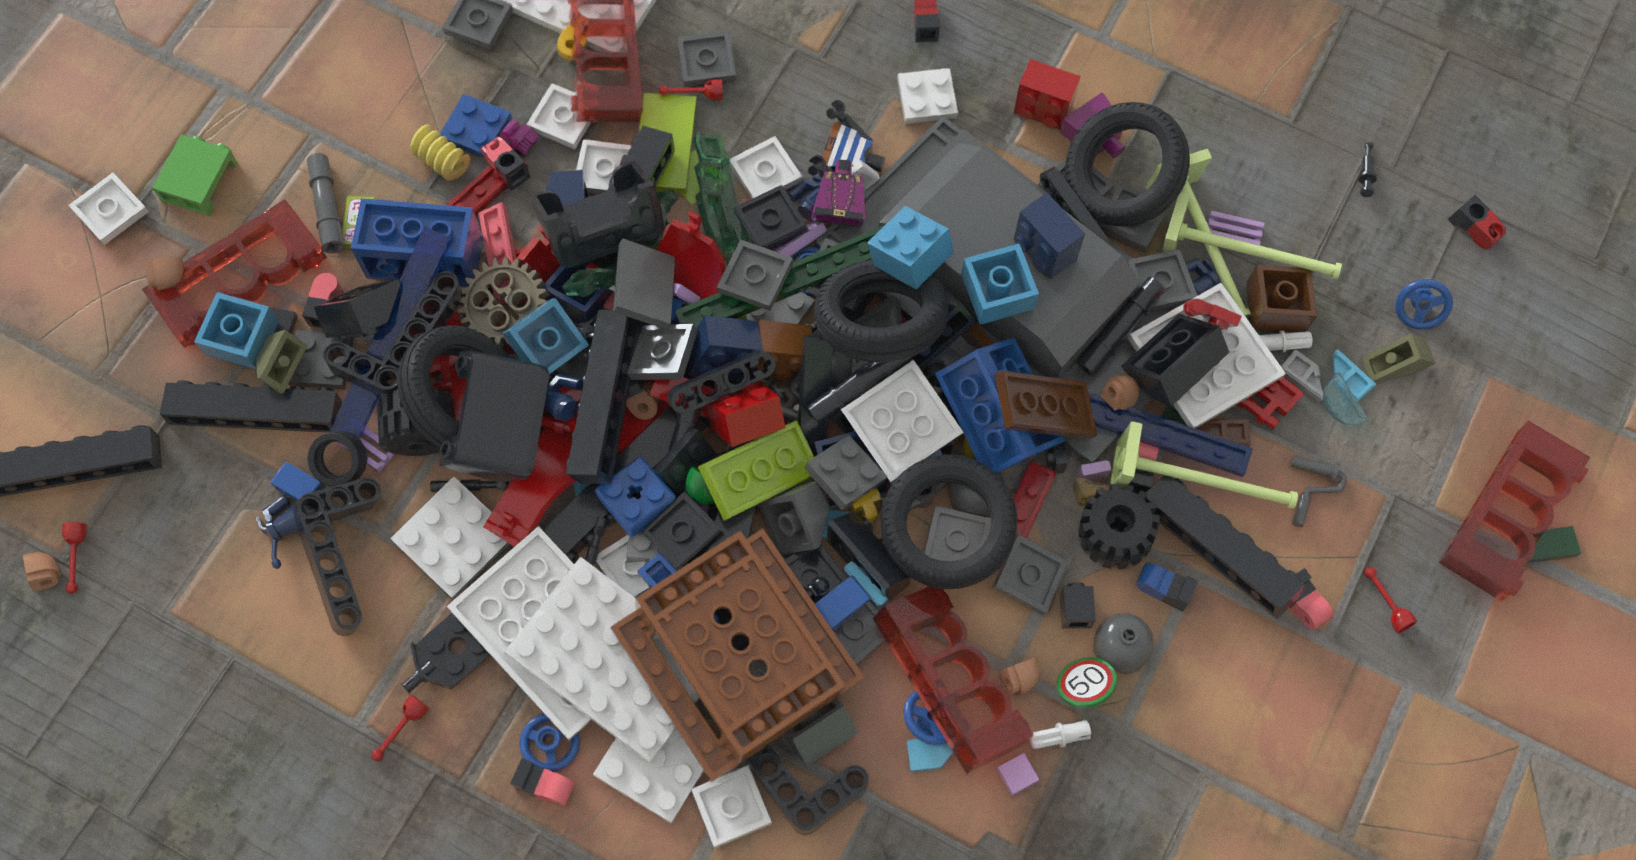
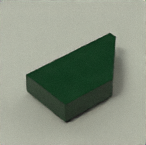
M1573 526L1544 530L1537 538L1529 554L1525 557V563L1579 556L1581 550Z

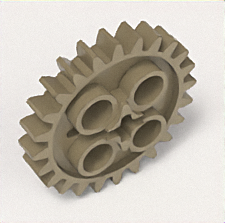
M504 257L502 265L496 258L493 259L492 267H489L485 262L482 263L483 271L481 273L473 269L476 277L474 279L465 278L469 287L461 288L465 297L461 298L459 302L465 307L458 310L461 316H465L461 320L465 327L469 326L468 328L485 334L488 338L494 340L500 348H503L505 341L507 342L502 333L544 304L546 300H543V298L549 296V293L542 289L546 283L542 279H538L540 275L536 270L531 271L532 268L527 263L522 266L518 259H515L511 264L507 257ZM510 279L509 285L501 289L502 282ZM492 285L505 299L507 304L519 315V320H515L488 290V286ZM485 298H489L487 305L480 307V302ZM528 298L527 304L522 308H518V303L522 299ZM506 317L505 324L497 327L499 319Z

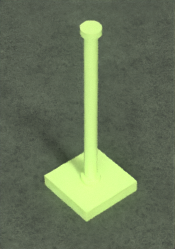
M1207 148L1190 154L1189 173L1181 192L1190 194L1187 207L1197 229L1211 233L1190 186L1191 183L1199 181L1212 159ZM1162 163L1157 165L1155 171L1153 172L1146 186V189H1148L1156 180L1160 172ZM1204 243L1223 286L1245 317L1248 318L1251 316V312L1245 308L1218 246Z
M1181 192L1178 196L1162 253L1176 250L1178 240L1183 241L1186 238L1331 275L1332 279L1338 280L1342 267L1341 263L1336 262L1334 265L1188 228V224H1184L1190 194Z
M1131 421L1116 443L1110 484L1118 483L1119 489L1125 490L1126 484H1129L1134 478L1137 468L1286 504V507L1294 509L1296 506L1298 493L1294 491L1289 493L1139 457L1141 423Z

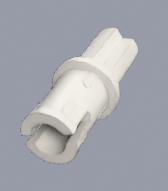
M1280 331L1279 334L1259 335L1269 351L1281 350L1282 353L1288 349L1310 348L1313 342L1312 334L1309 331L1294 333Z
M1087 720L1064 725L1056 723L1055 728L1030 733L1029 740L1033 749L1057 744L1060 747H1065L1066 744L1091 739V730Z

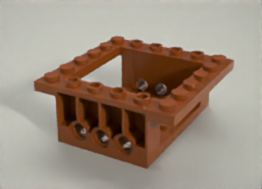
M763 529L747 539L741 531L726 539L636 597V610L610 627L711 783L865 678ZM719 609H726L731 613L732 620L726 625H720L714 620V613ZM657 634L721 729L722 735L720 739H717L651 638ZM736 635L746 636L749 640V647L744 651L735 650L731 645L732 638ZM753 661H761L766 665L767 673L759 678L754 677L749 672V665Z

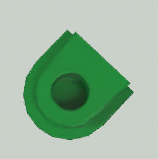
M692 466L685 480V488L690 498L703 506L714 504L715 501L700 470Z

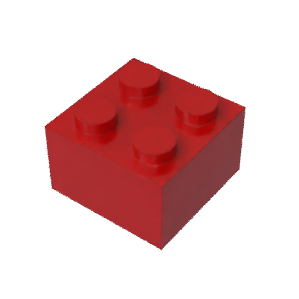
M1030 59L1019 84L1013 113L1018 114L1024 119H1032L1043 123L1047 127L1061 130L1063 119L1070 114L1081 76Z
M760 381L706 405L711 428L732 447L785 429L779 396Z

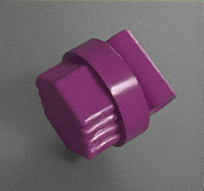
M511 120L500 133V137L504 141H509V146L523 157L531 149L539 136L526 123L521 127L516 120Z

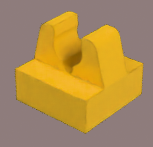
M874 489L849 506L851 512L856 514L861 512V515L870 523L876 521L878 514L875 507L879 506L881 501L878 489Z

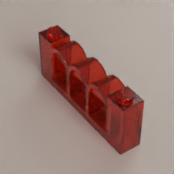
M567 0L568 4H571L569 21L575 29L571 52L577 62L573 83L576 92L575 95L570 97L571 112H576V122H640L643 105L634 0ZM586 4L620 5L621 19L587 18L577 8ZM586 37H622L623 52L589 51L582 46L580 40ZM593 69L625 70L626 86L593 85L587 82L582 74Z
M286 199L185 261L183 263V276L175 286L158 291L157 287L150 288L147 285L142 290L184 348H187L190 345H195L194 341L208 310H193L181 295L184 291L210 276L220 293L257 303L263 298L267 290V284L274 286L288 283L297 275L300 268L303 272H306L320 265L327 257L322 251L320 244ZM276 235L287 249V256L284 262L277 267H261L255 262L248 251L271 236ZM243 255L254 270L253 279L242 289H229L222 284L215 272Z
M1528 420L1514 435L1439 563L1500 601L1509 595L1515 596L1523 585V581L1520 578L1525 569L1521 567L1534 555L1536 549L1535 539L1552 524L1554 518L1553 507L1570 493L1572 483H1580L1588 472V468L1585 466L1590 457ZM1518 460L1548 478L1554 486L1555 495L1546 496L1511 476L1510 473ZM1499 492L1505 493L1528 507L1536 517V528L1524 526L1492 507L1491 505ZM1481 522L1515 543L1518 548V560L1505 558L1473 538Z
M928 586L884 605L873 617V620L966 774H969L1020 748L1034 734L1019 710L1017 709L1012 712V702L1006 690L996 682L987 680L989 677V664L986 657L972 645L965 644L967 629L960 617L951 611L954 606L948 594L943 589ZM926 627L937 628L947 637L949 648L927 657L913 633ZM949 662L958 663L963 666L971 678V685L952 694L949 693L935 670L936 667ZM969 698L981 699L991 708L993 722L973 731L957 704Z

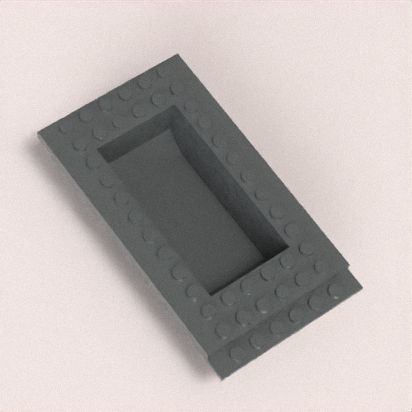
M942 116L864 193L865 220L862 227L833 223L826 233L815 241V247L820 249L825 238L842 243L884 226L904 206L947 227L950 232L954 253L932 274L940 281L945 292L948 290L961 302L994 344L1015 337L1033 375L1086 382L1098 436L1092 439L1063 437L1067 451L1072 448L1086 461L1094 463L1152 399L1139 386L1140 393L1134 406L1124 410H1114L1100 396L1110 378L1117 375H1128L1121 365L1134 355L1136 350L1127 338L1115 349V355L1110 357L1094 377L1085 373L1077 365V361L1092 345L1093 340L1101 336L1113 318L1128 304V299L1138 290L1141 282L1127 263V260L1134 258L1109 239V244H1107L1067 213L1085 233L1077 261L1050 279L1045 273H1041L1036 269L1033 260L1026 252L1023 253L1039 292L1035 309L980 325L961 276L963 261L968 257L1015 245L1014 235L1020 211L1046 192L964 128L961 130ZM875 292V295L882 301L895 295L900 300L901 315L907 321L913 319L922 309L916 301L905 295L892 292ZM1179 306L1149 312L1147 316L1142 317L1131 333ZM962 336L949 346L961 358L978 349L969 345Z

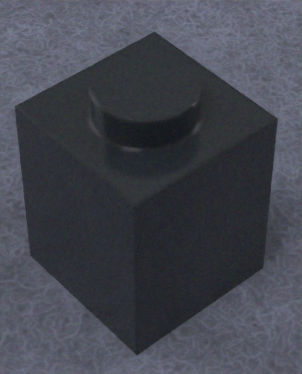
M1073 582L1063 586L1060 593L1062 629L1092 628L1096 621L1093 586H1085L1081 582Z

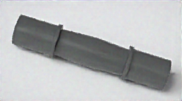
M314 153L308 156L307 166L310 178L309 186L313 189L314 206L318 219L316 227L319 230L322 251L334 254L344 249L341 231L342 223L338 217L337 204L332 187L334 179L331 175L328 156L323 153Z

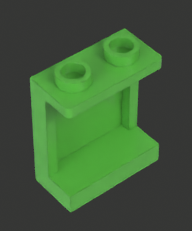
M181 134L152 189L162 202L210 216L215 208L210 198L227 166L235 167L237 160L232 154V150L223 144L217 143L214 145L198 136L188 137Z

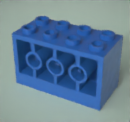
M361 198L351 250L366 279L389 281L398 279L401 282L430 284L437 274L448 271L456 275L460 287H469L465 278L474 279L476 277L473 269L478 270L483 236L472 207Z
M1015 337L977 349L935 373L977 461L985 464L996 473L1021 464L1065 441L1064 437L1059 435L1005 430L994 374L1002 370L1033 375Z

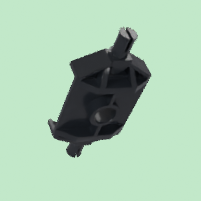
M451 613L416 644L410 643L416 670L401 685L409 694L422 682L425 684L430 682L447 689H453L488 658L490 654ZM456 640L466 642V648L460 654H453L450 650L452 643Z

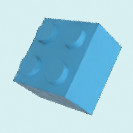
M904 206L867 242L873 265L914 289H917L954 253L949 229L907 206Z
M1020 244L964 259L961 276L980 325L1035 309L1039 292Z
M217 292L194 343L207 356L257 370L256 357L267 336L274 333L279 319L268 306Z
M556 298L546 301L502 333L521 361L545 366L549 374L589 345Z

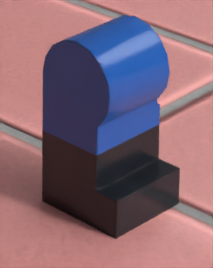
M1147 562L1144 564L1138 577L1136 587L1142 592L1183 612L1190 602L1198 580L1189 576L1186 578L1174 572L1167 571L1157 564Z

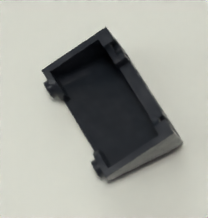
M635 160L622 164L614 170L612 175L614 189L564 206H562L559 196L553 191H541L530 195L534 211L557 261L563 267H575L618 252L619 243L622 239L641 244L657 238L663 232L664 221L654 184Z
M467 350L460 352L455 363V369L458 377L467 380L459 428L457 436L449 437L448 440L442 443L439 466L496 482L527 479L531 475L535 464L549 381L548 369L536 363Z

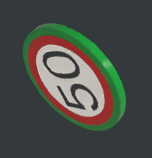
M1089 657L1073 661L1061 671L1057 679V689L1060 697L1067 704L1078 708H1089L1102 704L1112 696L1117 687V676L1114 668L1108 662L1099 658Z

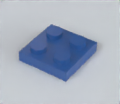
M463 94L440 135L445 136L448 142H453L457 148L484 158L480 149L497 137H500V133L512 118L511 112Z

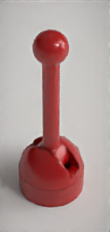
M710 80L705 83L703 88H668L662 85L659 87L658 92L661 96H666L668 93H704L705 97L709 100L722 101V80Z
M80 522L62 524V537L67 543L71 544L69 583L65 587V590L70 594L78 590V585L75 583L77 545L84 541L87 535V524Z
M1368 567L1364 574L1373 581L1392 609L1393 613L1390 621L1396 633H1402L1414 626L1418 621L1413 613L1408 609L1396 606L1376 577V570Z
M410 694L402 706L404 718L380 748L372 751L371 758L374 761L382 760L383 752L409 720L421 719L430 708Z

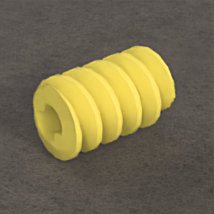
M429 124L422 126L412 138L410 145L411 153L419 157L422 162L426 163L431 169H434L439 175H442L447 181L456 180L467 171L470 165V156L468 154L464 155L462 149L456 148L453 142H448V139L445 136H441L437 130L433 131Z

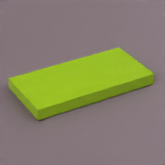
M644 93L639 131L642 126H647L673 134L675 152L655 188L656 191L686 193L697 104L696 96L669 94L661 96L660 94Z
M796 420L785 425V429L762 436L698 468L723 520H726L811 478L812 476L804 467L809 460L814 458V455Z

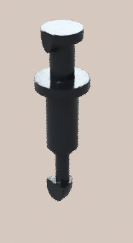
M1373 142L1365 144L1366 156L1362 160V173L1358 176V181L1363 184V188L1360 190V195L1363 197H1371L1374 194V189L1371 186L1377 180V175L1373 172L1374 158L1371 156V149L1374 147Z

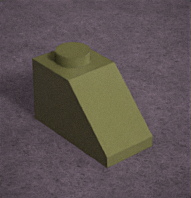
M286 330L269 334L256 357L257 378L279 393H284L308 345Z
M1412 333L1362 357L1368 376L1375 383L1409 376L1436 364L1427 339Z

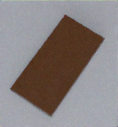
M1002 370L994 374L1005 430L1092 439L1098 436L1086 382Z

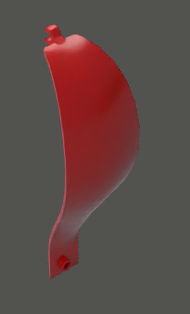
M689 211L688 223L684 224L674 219L656 250L675 257L673 283L683 285L702 300L719 293L717 286L726 267L724 258L714 240L700 232L702 217ZM659 403L656 415L647 420L635 417L626 405L617 453L630 445L670 405L668 403ZM545 427L539 437L535 464L531 475L527 479L510 482L483 528L514 547L535 530L544 513L558 495L576 482V480L566 475V463L572 446V433L565 432V434L556 433L555 429Z

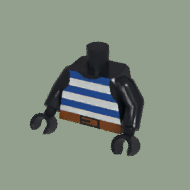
M833 101L831 105L836 111L830 108L826 111V116L829 119L837 118L838 121L833 123L823 155H815L809 160L814 165L808 168V173L813 176L819 173L821 178H823L824 172L835 173L837 160H849L852 162V167L861 160L876 172L881 173L885 157L872 154L873 139L845 113L846 109L842 101Z

